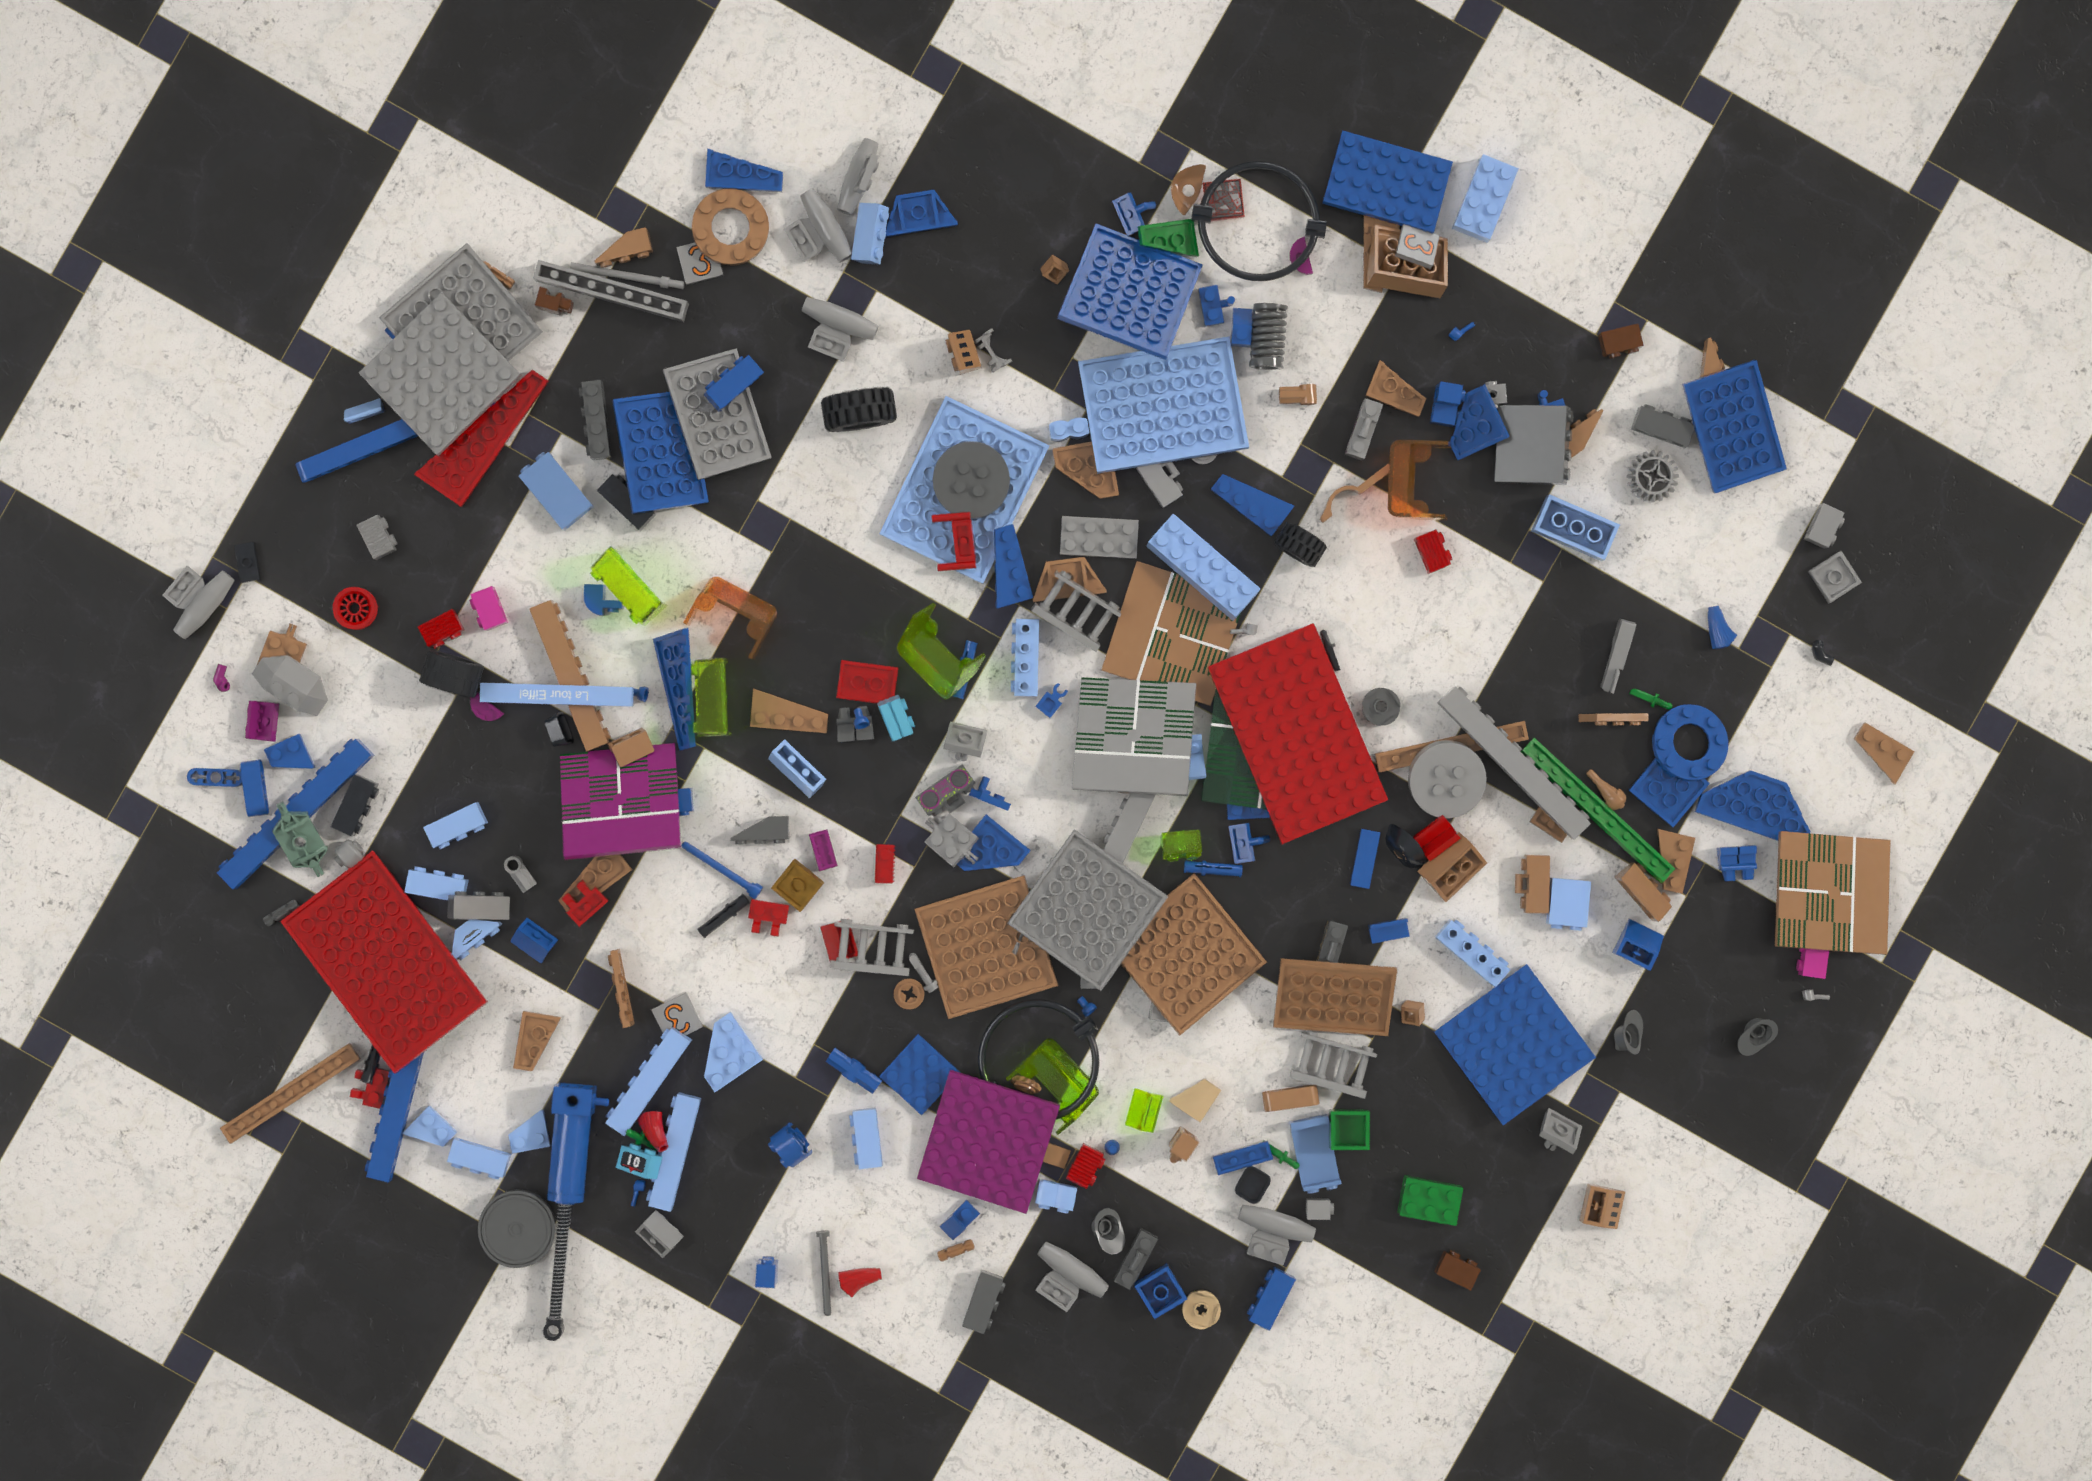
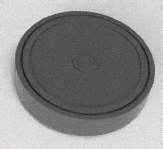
M968 441L956 444L941 455L934 468V491L940 504L949 513L971 512V519L984 518L995 512L1003 504L1009 491L1010 476L1006 462L994 448L984 443Z
M524 1189L505 1191L493 1198L483 1209L478 1222L479 1241L485 1253L496 1263L509 1268L527 1267L541 1260L551 1249L557 1233L555 1232L557 1231L556 1217L549 1203L540 1195Z

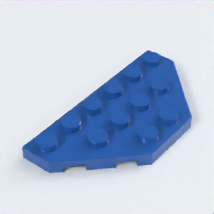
M1751 770L1702 793L1695 809L1696 813L1777 841L1780 831L1811 832L1803 819L1796 800H1794L1788 784Z

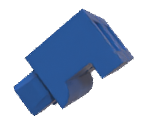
M1757 846L1717 848L1719 871H1722L1724 881H1735V870H1741L1742 880L1754 879V869H1757Z

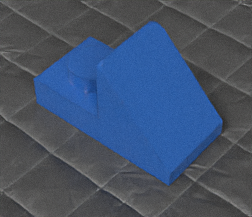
M966 1199L939 1227L954 1240L966 1230V1227L980 1212Z

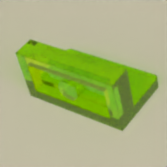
M1135 1088L1125 1125L1140 1131L1154 1133L1163 1096Z

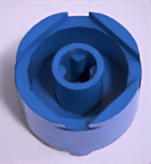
M788 1123L770 1137L771 1142L768 1143L770 1149L774 1153L777 1152L781 1157L780 1162L785 1168L789 1166L794 1168L812 1154V1149L810 1151L807 1149L810 1145L798 1128L793 1129L791 1127L792 1123Z

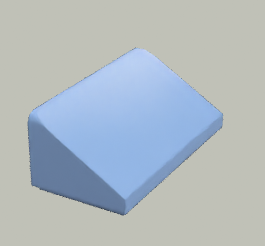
M376 399L346 409L344 411L345 422L351 424L384 413L382 400Z

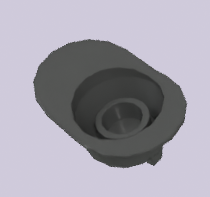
M1629 1011L1625 1017L1624 1024L1615 1030L1616 1050L1629 1051L1634 1055L1639 1053L1643 1033V1020L1638 1011Z
M1751 1019L1746 1024L1745 1030L1738 1040L1737 1047L1742 1055L1750 1056L1760 1051L1776 1038L1778 1034L1777 1024L1769 1019Z
M1110 1208L1099 1211L1092 1222V1232L1097 1237L1102 1250L1111 1255L1117 1254L1125 1246V1234L1119 1215Z

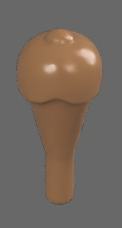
M1592 769L1586 773L1596 784L1605 800V804L1609 808L1617 810L1625 806L1626 795L1621 789H1616L1603 781Z

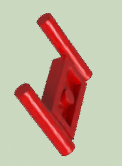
M971 512L932 515L933 523L952 521L956 562L937 564L938 572L976 568Z

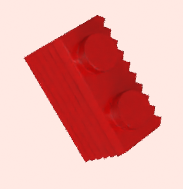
M1437 529L1414 538L1428 574L1451 565L1450 561L1453 560L1449 550H1445L1443 546L1445 539L1441 532L1438 533Z
M454 609L418 626L427 646L430 648L434 647V649L445 644L444 641L449 638L454 640L462 636L461 632L464 631Z
M876 844L875 883H893L895 881V873L893 872L895 869L893 867L895 866L894 852L896 850L894 848L896 846L894 844Z
M1083 1143L1066 1179L1085 1189L1089 1185L1093 1186L1097 1178L1094 1174L1097 1168H1102L1106 1160L1103 1158L1104 1153Z

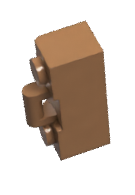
M1525 855L1524 859H1521V870H1524V874H1515V893H1524V897L1520 898V908L1523 909L1524 913H1549L1550 856ZM1523 878H1526V889H1523Z
M1182 1126L1179 1127L1169 1142V1147L1171 1148L1169 1159L1171 1163L1181 1162L1182 1159L1187 1162L1199 1144L1197 1137Z

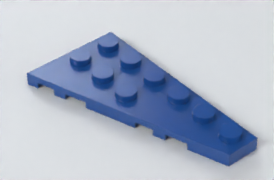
M684 628L653 639L679 751L696 746L689 628Z

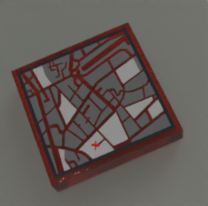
M1241 179L1225 180L1214 191L1208 203V206H1213L1211 221L1245 217ZM1212 182L1202 183L1203 195Z

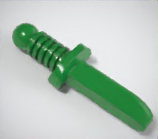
M1631 689L1629 693L1651 703L1650 706L1653 708L1656 704L1667 710L1672 709V704L1667 701L1665 702V700L1663 701V699H1658L1659 694L1657 693L1653 696L1638 689Z
M631 1129L626 1130V1135L636 1140L635 1144H644L658 1151L649 1142L643 1131L637 1133Z
M1269 1143L1272 1155L1280 1159L1278 1163L1282 1164L1284 1161L1290 1167L1292 1166L1293 1169L1299 1168V1163L1287 1156L1289 1152L1285 1150L1283 1153Z

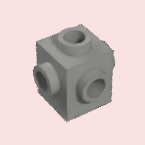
M1497 381L1485 382L1488 392L1495 395V398H1492L1496 408L1498 409V405H1506V384H1497Z

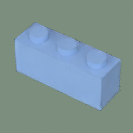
M859 203L851 260L864 264H881L884 239L886 237V225L889 218L888 207L877 203Z
M785 739L771 752L768 758L808 798H811L826 781V778Z
M475 802L423 828L432 847L443 849L449 846V841L453 839L460 841L468 837L466 833L472 830L476 833L485 829L484 825L488 821L479 802Z
M415 866L414 869L408 871L405 893L448 900V895H455V891H467L468 879H464V875L455 873L452 876H446L444 871L434 870L433 873L426 872V868Z
M876 1107L853 1110V1115H849L850 1126H854L855 1134H852V1144L857 1147V1153H854L855 1165H859V1169L882 1167Z
M456 1137L453 1139L447 1162L452 1163V1167L459 1169L467 1167L470 1168L472 1173L481 1174V1172L488 1174V1177L499 1180L500 1177L503 1178L506 1175L511 1153Z

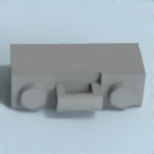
M1366 398L1362 401L1344 455L1361 461L1365 459L1383 404Z
M1172 461L1135 467L1162 508H1165L1183 495L1181 493L1183 488L1180 483L1173 481L1180 473ZM1164 466L1167 467L1171 476L1168 477L1162 469Z

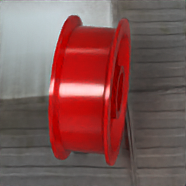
M345 588L334 599V617L339 624L346 628L354 630L364 629L372 624L377 616L378 606L376 599L369 591L363 588ZM357 603L360 609L354 614L351 611V606Z

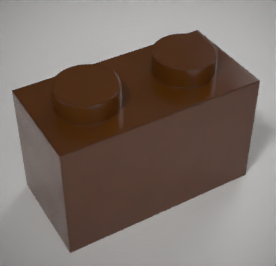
M1639 324L1598 334L1603 357L1609 356V359L1621 356L1620 353L1626 351L1628 354L1639 352V348L1644 346Z
M1452 1250L1449 1253L1444 1251L1434 1272L1462 1287L1472 1290L1481 1271L1477 1267L1478 1263L1469 1258L1465 1261L1460 1258V1254Z

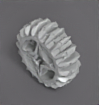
M1655 450L1650 452V456L1645 451L1643 452V457L1641 455L1636 456L1638 462L1635 460L1631 461L1634 467H1628V471L1633 472V474L1627 475L1628 479L1632 478L1633 480L1628 483V486L1634 484L1635 488L1631 492L1633 493L1638 490L1637 498L1644 494L1643 501H1647L1649 496L1651 502H1655L1656 497L1658 501H1662L1663 496L1666 498L1670 496L1668 491L1672 493L1675 491L1671 485H1678V482L1673 480V478H1679V474L1673 473L1678 470V467L1672 468L1671 465L1675 461L1668 462L1669 455L1662 458L1663 452L1661 451L1658 452L1657 456ZM1654 461L1650 470L1640 469L1645 462ZM1660 464L1665 468L1667 478L1661 474ZM1654 471V476L1659 479H1654L1652 482V477L1648 473L1651 474ZM1638 475L1645 479L1646 489L1640 484ZM1656 482L1666 484L1660 491H1651Z

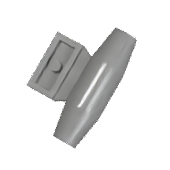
M864 138L852 158L841 187L837 208L841 213L852 215L864 192L868 191L872 184L870 178L872 173H875L878 168L879 162L877 160L879 156L876 155L878 143L871 139Z
M814 189L804 192L800 197L808 218L799 219L784 228L803 262L808 261L821 253L823 247L826 246L839 262L847 260L852 256V251L845 233L829 206Z
M807 297L802 307V312L821 323L814 330L808 347L843 362L851 345L850 335L873 340L878 330V325L862 315L831 302Z
M186 566L162 595L175 607L185 609L173 631L183 639H187L206 622L220 605L235 580L222 570L205 585L203 578L189 566Z
M1242 1205L1238 1220L1258 1229L1251 1237L1247 1254L1280 1265H1284L1289 1250L1288 1239L1312 1243L1316 1232L1315 1227L1300 1219L1268 1208Z
M1045 1242L1037 1253L1053 1271L1046 1273L1035 1291L1066 1312L1077 1299L1079 1288L1101 1298L1109 1287L1092 1268L1055 1245Z

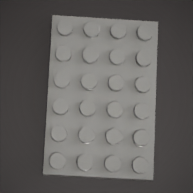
M737 348L663 369L698 480L772 458L749 387L720 412L704 396V393L707 391L705 387L712 381L716 383L721 379L719 375L727 368L731 370L735 367L733 363L739 359Z

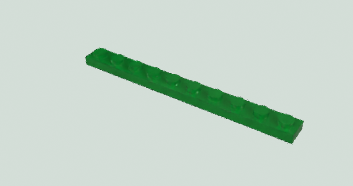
M1533 738L1524 747L1521 753L1525 757L1527 755L1535 761L1534 766L1538 770L1542 769L1545 771L1552 783L1555 782L1566 796H1569L1581 810L1655 879L1663 883L1675 870L1666 859L1539 741Z

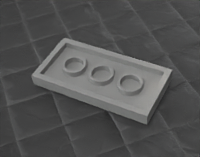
M1062 516L1060 555L1136 559L1139 520Z

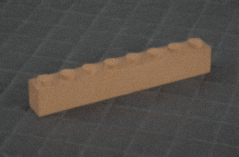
M549 600L529 608L559 684L589 685L587 675L582 674L580 667H583L579 656L575 657L573 652L575 649L573 640L567 637V625L559 617L561 610L558 603ZM568 705L586 751L589 752L610 743L609 738H611L608 728L603 727L601 721L604 718L600 709L597 710L595 705Z

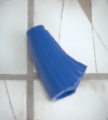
M1719 606L1708 607V627L1712 649L1729 647L1736 639L1737 634L1728 626Z

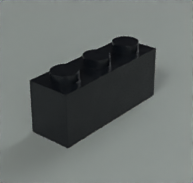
M612 474L597 491L641 531L656 514L653 511L632 514L628 487L625 486L627 482L620 475L616 477Z
M354 774L331 827L349 836L359 834L363 827L361 822L364 816L367 817L371 810V806H369L371 800L375 799L379 793L377 788L379 784L359 774Z

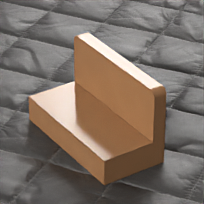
M642 727L607 744L620 767L654 752L648 734Z

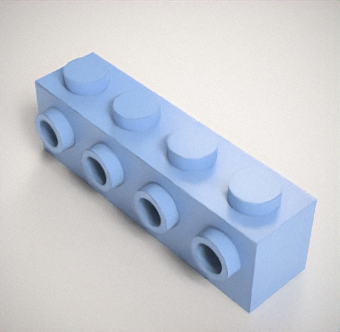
M1016 619V623H1012V635H1016V642H1012L1011 654H1015V661H1011V673H1015V681H1011V692H1014V696L1037 697L1039 619Z
M1449 919L1435 938L1487 982L1496 987L1510 971L1507 967L1509 963L1502 957L1497 959L1492 955L1494 951L1486 944L1484 946L1477 942L1479 938L1472 932L1466 933L1463 930L1465 926L1458 920L1453 922Z

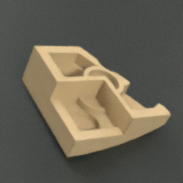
M1203 1079L1196 1085L1184 1090V1092L1172 1097L1169 1102L1201 1122L1221 1092V1089Z

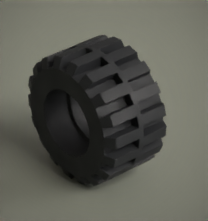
M1286 522L1274 541L1275 545L1284 553L1309 567H1315L1327 549V546L1321 539L1290 522Z

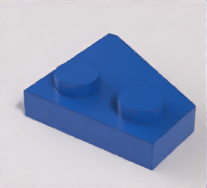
M297 734L264 749L271 767L315 768L301 734Z

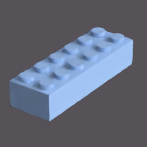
M1174 514L1171 515L1147 543L1146 547L1232 621L1238 617L1260 591V588Z

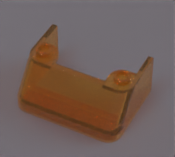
M1396 440L1392 443L1390 447L1387 506L1392 516L1416 520L1447 521L1445 514H1428L1427 504L1421 500H1414L1415 462H1426L1431 456L1432 447L1451 448L1449 441Z
M712 577L697 596L683 623L690 626L698 609L708 612L714 608L716 602H719L751 619L747 625V633L757 641L748 658L754 660L777 617L776 608L720 577Z

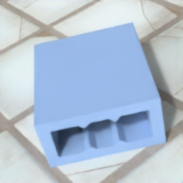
M1550 878L1549 913H1547L1546 923L1551 924V928L1562 929L1563 925L1570 926V930L1581 931L1582 927L1587 928L1591 881Z

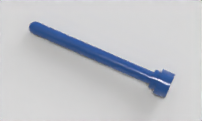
M682 843L683 849L745 888L746 892L754 900L761 893L763 886L760 884L749 883L690 843Z

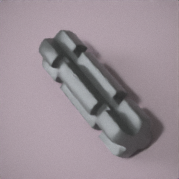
M291 900L287 905H283L273 911L272 914L263 918L264 923L267 926L273 925L275 921H279L291 914V911H295L299 904L296 900Z

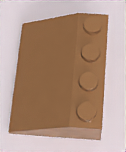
M1374 225L1367 267V285L1441 298L1448 286V238L1439 237L1433 266L1429 269L1395 257L1401 229Z

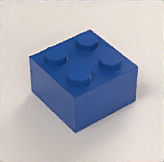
M1167 1263L1139 1279L1134 1284L1154 1319L1187 1300L1186 1294Z

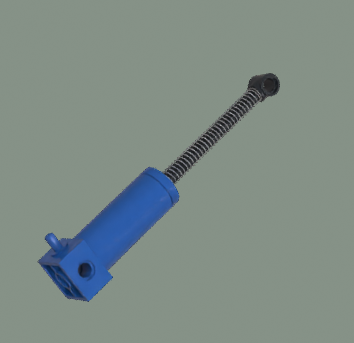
M557 1083L553 1088L551 1113H554L547 1200L559 1204V1209H557L559 1211L557 1213L558 1220H556L558 1221L556 1224L557 1231H555L557 1232L555 1235L556 1242H554L556 1245L554 1246L555 1256L553 1257L554 1267L552 1268L553 1279H551L552 1290H550L551 1301H549L550 1312H548L549 1316L546 1318V1325L543 1329V1335L549 1341L558 1340L565 1330L563 1318H561V1308L563 1309L562 1298H564L563 1287H565L564 1276H566L565 1265H567L566 1254L568 1253L567 1243L569 1242L570 1208L575 1203L584 1202L591 1115L595 1113L596 1105H609V1099L596 1098L597 1086ZM572 1095L578 1099V1103L571 1101ZM556 1326L559 1331L558 1334H552L549 1331V1327Z

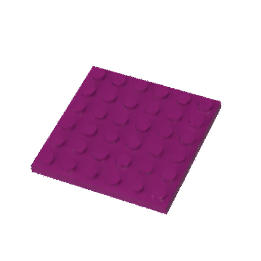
M950 1070L917 1179L1027 1214L1060 1105Z

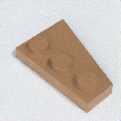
M1865 722L1854 738L1893 784L1897 783L1915 752Z

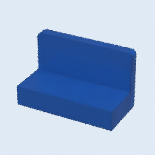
M529 918L523 921L511 939V943L539 963L544 961L549 951L558 941V939Z
M1408 918L1369 924L1371 944L1410 937L1407 925Z

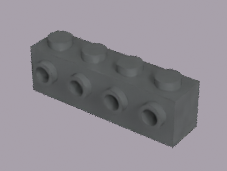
M601 380L581 382L582 387H579L580 399L584 400L581 412L582 417L586 418V425L583 426L584 435L588 437L589 444H586L587 456H590L593 461L612 458L603 382Z

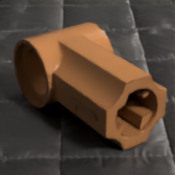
M1302 384L1293 387H1279V404L1300 403V405L1317 404V385Z

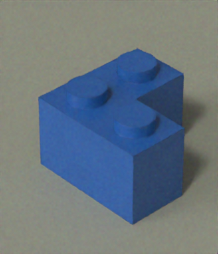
M1441 381L1436 385L1430 419L1431 424L1449 427L1455 425L1460 413L1457 411V408L1465 399L1466 391L1463 390V385Z

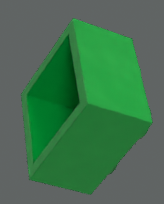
M1329 1109V1148L1331 1150H1370V1111L1368 1109Z

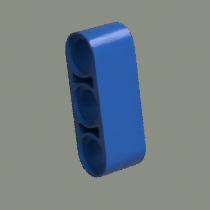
M261 759L241 762V777L248 817L268 815L269 805Z

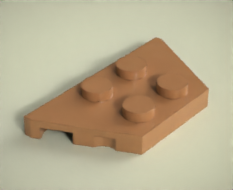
M1085 557L1048 561L1045 563L1033 602H1041L1046 599L1059 579L1054 575L1056 570L1067 572L1072 576L1071 580L1093 594L1107 593ZM1065 583L1054 600L1069 598L1074 588Z

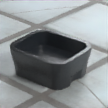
M558 712L545 719V725L554 747L574 743L573 735L563 712Z
M1249 1166L1244 1170L1236 1184L1235 1193L1249 1203L1257 1204L1270 1185V1176L1256 1167Z

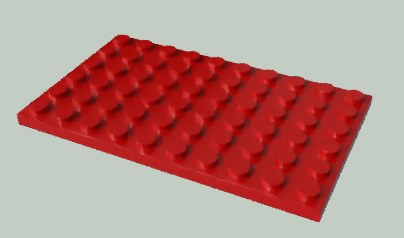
M1314 623L1207 667L1281 844L1388 800Z
M373 850L356 865L346 870L280 921L394 1074L402 1070L488 1003L487 999Z

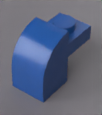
M584 584V601L591 612L605 616V609H607V612L619 613V609H624V601L605 600V585Z

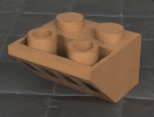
M965 330L949 333L948 339L945 341L948 352H953L954 358H951L954 371H958L959 375L982 369L971 331Z
M1587 1183L1579 1221L1597 1227L1617 1229L1625 1191Z

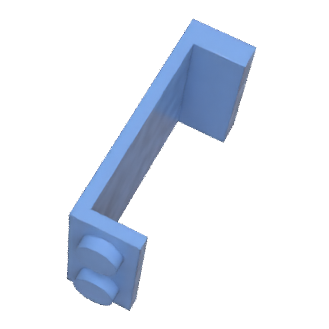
M542 452L535 458L536 462L531 466L528 464L521 469L519 477L561 529L565 531L594 506L553 458V455L550 452L546 454Z
M1328 1115L1289 1121L1296 1159L1300 1165L1298 1170L1303 1191H1307L1310 1194L1319 1192V1188L1326 1187V1190L1338 1188L1337 1185L1342 1183L1339 1178L1334 1150L1329 1148L1330 1122Z

